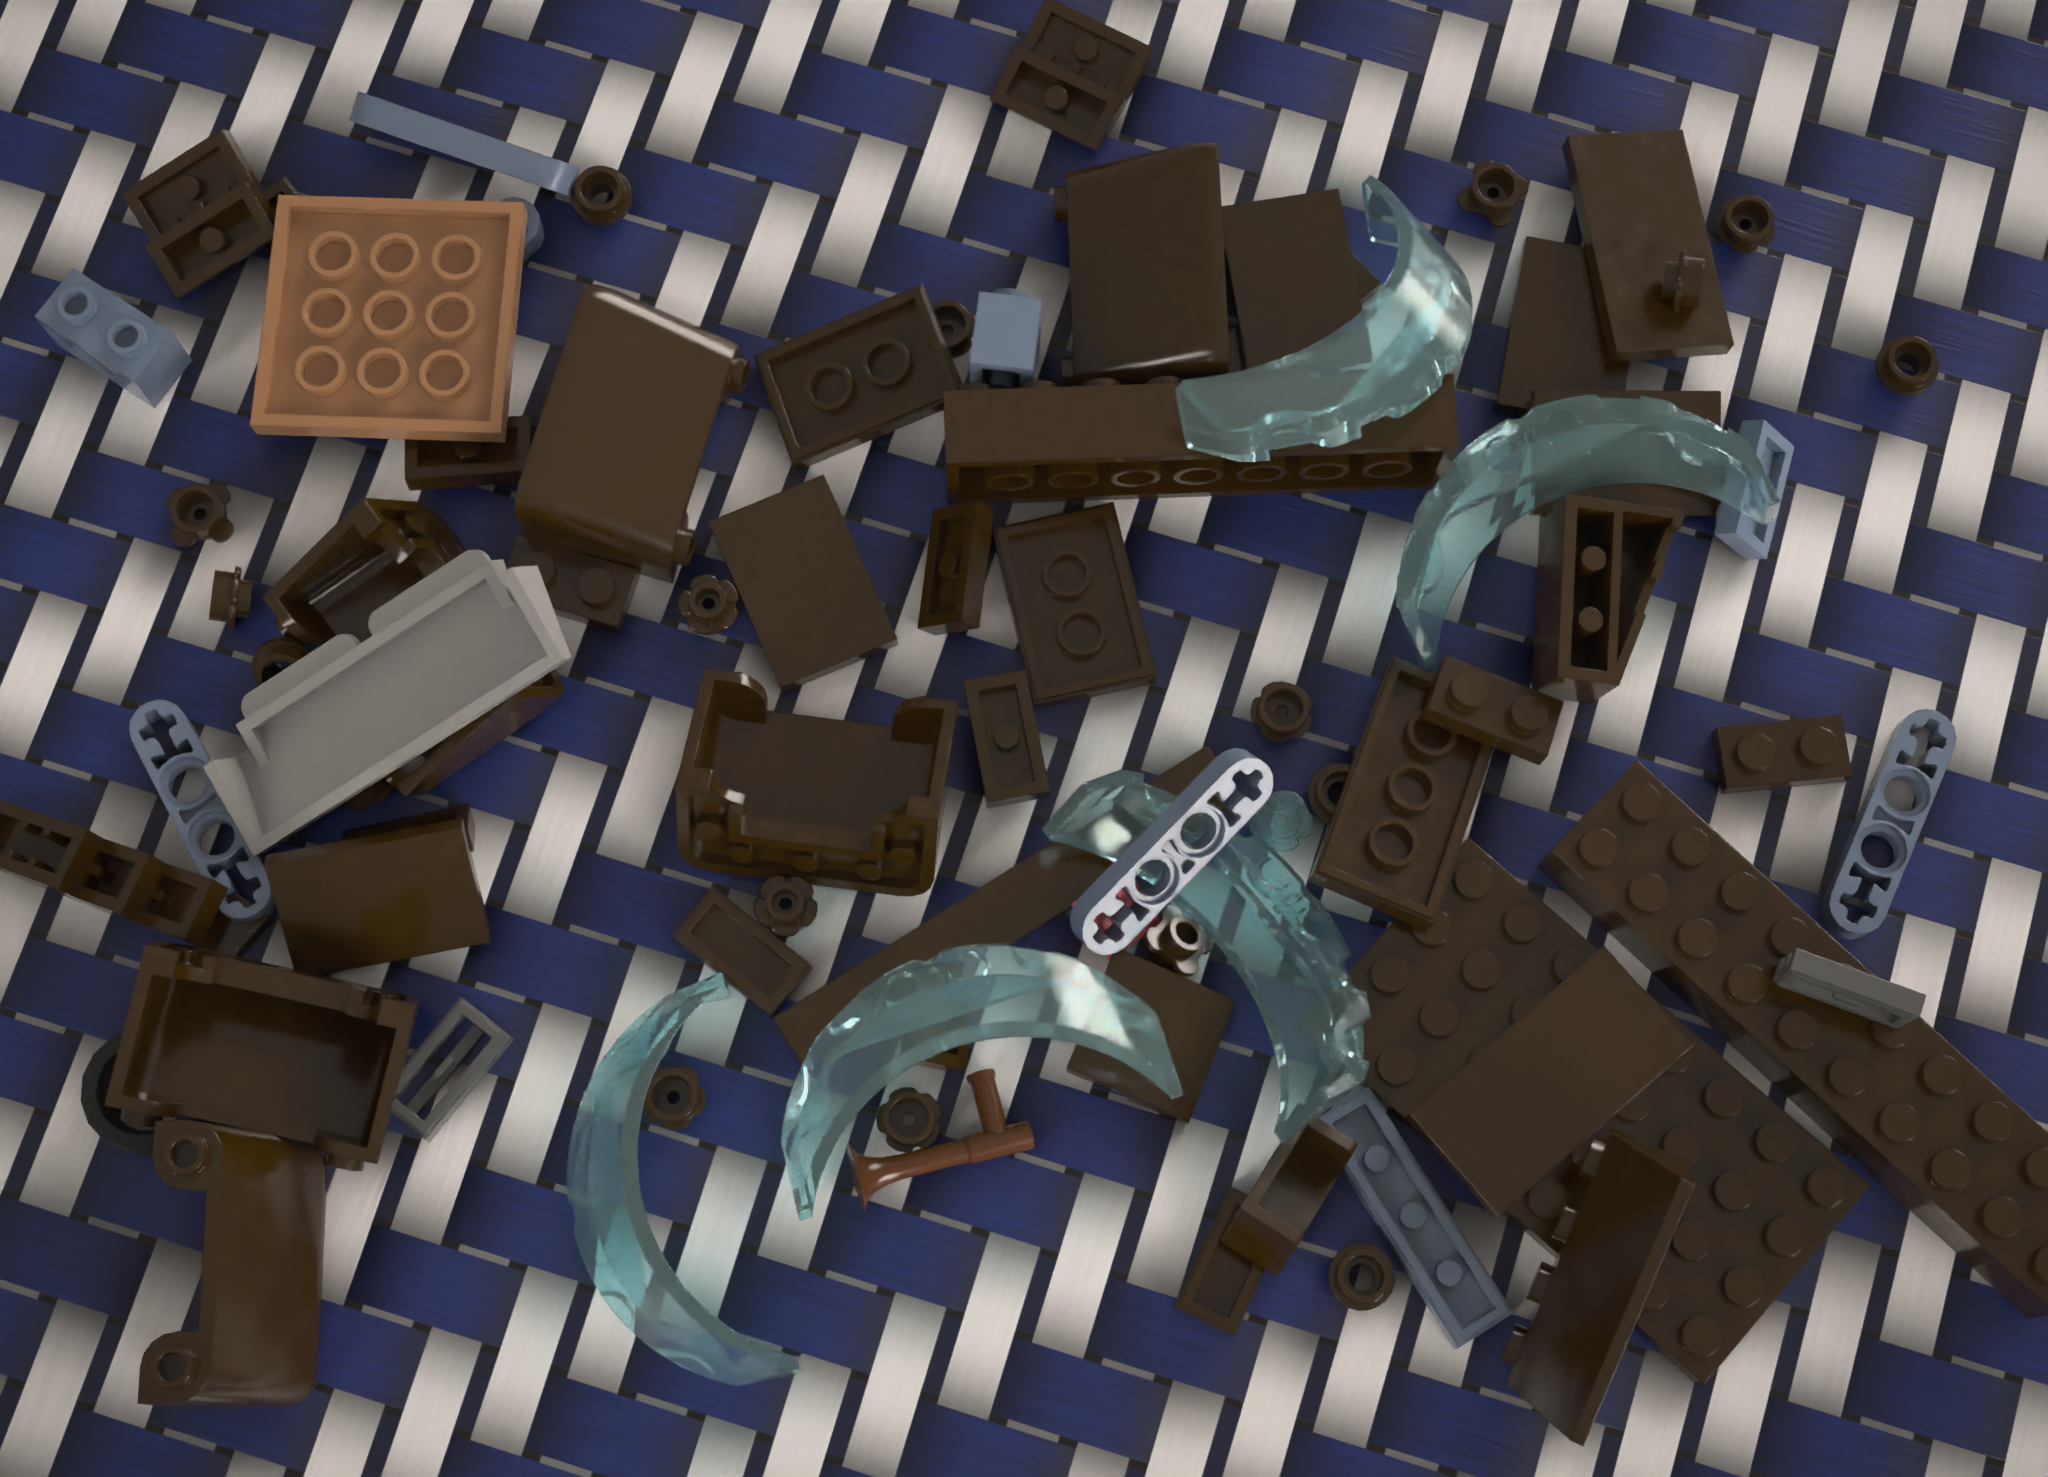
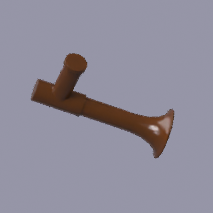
M994 1069L980 1070L966 1077L968 1084H971L983 1131L965 1135L963 1139L885 1157L864 1156L855 1152L852 1146L847 1144L853 1184L863 1212L866 1211L867 1201L875 1192L896 1181L965 1163L975 1164L1035 1148L1034 1137L1028 1120L1007 1125L995 1082L996 1073Z

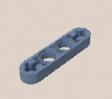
M359 91L349 121L570 197L580 168Z
M154 700L145 703L135 711L130 720L129 733L131 741L200 875L211 878L229 888L219 909L226 917L239 922H249L260 918L263 914L269 917L276 905L264 866L265 863L261 855L253 856L205 772L203 766L211 762V759L193 724L178 705L170 701ZM160 719H163L169 726H172L169 729V735L175 747L181 753L171 759L162 745L155 738H150L155 734L152 724ZM187 770H199L205 773L207 780L206 788L199 797L190 801H181L174 797L172 791L173 783L178 775ZM217 823L232 826L235 836L230 849L219 855H208L202 851L200 845L201 836L207 828ZM248 855V856H249V860H248V861H243L244 858ZM236 865L242 876L252 887L261 885L253 893L256 903L248 908H245L239 901L230 904L227 902L226 897L234 891L238 893V890L232 878L225 870L234 868ZM221 871L217 877L214 876L215 872Z
M1930 709L1916 710L1898 723L1890 736L1822 900L1821 914L1823 922L1838 937L1849 940L1862 938L1878 928L1887 915L1955 749L1957 739L1955 728L1950 720L1938 711ZM1922 727L1931 731L1929 741L1937 747H1932L1920 757L1916 767L1906 765L1905 763L1913 757L1918 745V740L1909 734H1915ZM1888 781H1905L1913 788L1916 795V804L1912 811H1897L1888 804L1884 794L1885 785ZM1875 835L1888 841L1893 850V860L1889 867L1876 868L1865 861L1862 856L1861 845L1866 836ZM1849 872H1851L1857 877L1850 876ZM1861 880L1874 883L1865 890L1860 901V909L1868 913V916H1862L1853 923L1847 920L1848 908L1840 904V900L1845 901L1857 892ZM1875 883L1881 884V885H1882V888H1880V887H1879L1878 885H1876Z
M1233 748L1218 755L1079 897L1072 907L1070 915V925L1075 936L1096 954L1110 955L1126 947L1266 803L1274 785L1273 773L1268 765L1246 749ZM1238 771L1244 773L1245 780L1248 782L1241 791L1236 789V784L1232 780ZM1213 795L1219 798L1218 801L1227 807L1223 812L1208 802ZM1195 813H1206L1208 816V826L1204 835L1195 842H1183L1181 840V828L1186 819ZM1150 860H1161L1163 872L1159 881L1151 888L1137 889L1135 886V876L1140 866ZM1121 889L1135 901L1130 908L1116 895ZM1101 912L1108 915L1112 921L1110 927L1105 931L1098 928L1094 922L1097 915Z

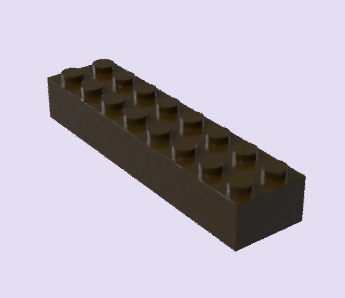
M1411 368L1400 372L1397 376H1372V373L1369 371L1348 370L1337 374L1334 378L1309 379V375L1302 372H1286L1274 376L1272 380L1246 381L1244 376L1238 374H1223L1211 378L1209 382L1183 383L1182 379L1174 376H1160L1148 380L1145 384L1120 385V382L1114 379L1098 378L1086 381L1082 386L1057 387L1055 383L1050 381L1035 380L1023 383L1019 388L994 389L990 384L973 382L962 384L956 390L943 391L947 505H959L973 501H979L983 504L1440 489L1459 448L1454 375L1435 374V371L1429 368Z

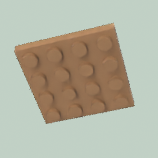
M278 195L250 426L255 433L260 435L505 443L528 216L524 203Z

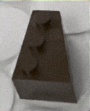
M1566 493L1540 516L1531 689L1559 700L1592 704L1619 686L1646 617V614H1644L1645 608L1655 583L1661 579L1666 566V562H1664L1675 532L1682 525L1687 511Z

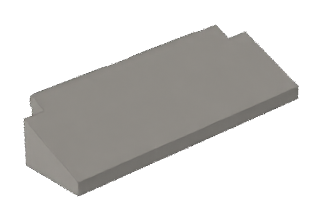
M482 550L465 551L373 611L368 620V627L372 636L364 642L360 643L351 634L337 635L244 696L241 702V711L245 719L237 723L236 727L249 749L238 756L212 760L203 768L253 856L266 853L572 658L537 565L506 569L503 559L491 560Z

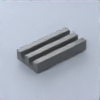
M1799 948L1794 949L1793 953H1788L1785 958L1779 960L1773 978L1776 985L1896 1029L1920 1017L1926 994Z
M460 997L404 1064L392 1113L430 1142L514 1039L464 998ZM466 1018L470 1020L474 1025L407 1106L399 1101L400 1097ZM486 1034L492 1039L423 1121L418 1117Z

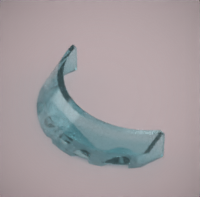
M1369 175L1362 183L1369 239L1375 243L1398 248L1394 267L1382 289L1352 320L1329 336L1305 349L1254 368L1224 375L1184 380L1176 388L1175 392L1185 444L1188 448L1238 462H1256L1270 460L1269 450L1293 447L1307 443L1329 448L1336 447L1361 438V426L1385 415L1399 419L1412 411L1442 385V379L1445 374L1458 366L1467 349L1472 333L1473 303L1468 280L1450 253L1381 181Z
M1596 394L1552 401L1531 408L1529 413L1522 418L1515 420L1507 419L1483 433L1455 457L1456 461L1441 476L1431 491L1428 490L1416 511L1414 522L1404 547L1397 577L1396 604L1421 668L1432 672L1436 670L1437 646L1445 614L1460 581L1469 567L1489 543L1503 530L1522 516L1547 502L1562 497L1566 493L1570 494L1602 485L1620 483L1662 484L1696 491L1716 498L1765 525L1775 520L1780 500L1751 443L1730 428L1726 431L1698 415L1676 408L1673 402L1646 396H1640V400L1598 398Z
M1118 770L1080 785L1045 824L1042 830L1051 841L1075 846L1114 862L1178 796L1144 784L1145 774ZM1211 803L1212 805H1214L1217 809H1219V810L1221 811V808H1220V807H1218V806H1216L1215 804ZM1195 813L1186 819L1181 828V840L1183 842H1195L1204 835L1208 826V816L1206 813ZM1236 833L1183 887L1172 901L1197 922L1226 955L1246 984L1263 1017L1274 1048L1280 1084L1279 1112L1274 1133L1283 1143L1364 1081L1370 1061L1363 1060V1023L1371 1017L1366 991L1354 988L1344 963L1352 954L1335 922L1322 903L1307 890L1304 880L1261 837L1255 834L1244 838L1239 833ZM1154 859L1145 862L1140 866L1136 875L1154 886L1161 878L1163 872L1161 860Z
M999 943L966 945L941 950L937 956L930 960L921 961L914 959L890 970L859 991L857 997L843 1008L828 1026L825 1025L807 1052V1057L794 1082L784 1115L781 1144L799 1220L802 1221L813 1217L815 1196L826 1163L842 1133L862 1107L901 1073L936 1054L973 1042L1008 1037H1036L1071 1042L1097 1050L1129 1065L1155 1083L1171 1099L1184 1095L1157 1014L1140 997L1133 995L1110 977L1085 965L1079 959L1056 951L1049 953L1035 949L1009 947L1008 944Z
M718 973L669 994L656 1002L623 1032L604 1056L584 1093L573 1126L568 1152L567 1196L568 1203L573 1207L575 1213L573 1231L585 1266L602 1297L626 1327L645 1344L673 1363L698 1375L739 1387L802 1373L804 1371L801 1358L797 1355L792 1356L773 1350L739 1334L707 1311L691 1295L669 1266L653 1235L644 1208L638 1174L640 1121L652 1077L659 1061L667 1054L673 1037L689 1016L701 1004L731 998L729 983L724 973Z

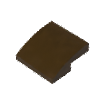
M1043 0L1021 47L1015 46L989 100L1098 153L1133 94L1154 51L1151 46L1060 2Z
M220 129L121 193L150 240L149 243L145 244L146 249L177 299H182L273 240L274 213L249 163L229 130Z
M1120 950L1117 953H1113L1067 1065V1073L1128 1096V1101L1189 1124L1236 1002L1177 973Z

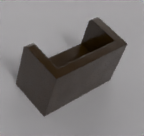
M1301 1108L1236 1213L1221 1242L1278 1277L1302 1240L1304 1233L1338 1176L1357 1148V1142Z

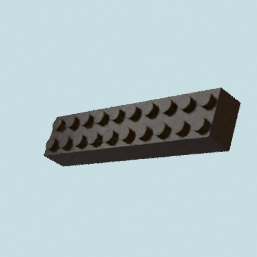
M1636 760L1551 849L1537 867L2028 1319L2047 1316L2048 1132L1923 1018L1919 1017L1896 1029L1776 985L1773 978L1779 960L1785 958L1788 953H1793V950L1796 948L1873 976L1875 975Z

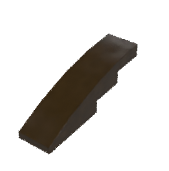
M0 800V871L145 928L201 947L229 889L228 887L211 878L167 864L151 854L104 839L88 829Z

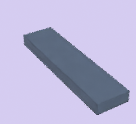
M1370 1087L1364 1088L1319 1116V1119L1357 1142L1358 1146L1342 1172L1453 1348H1460L1512 1315L1514 1312Z

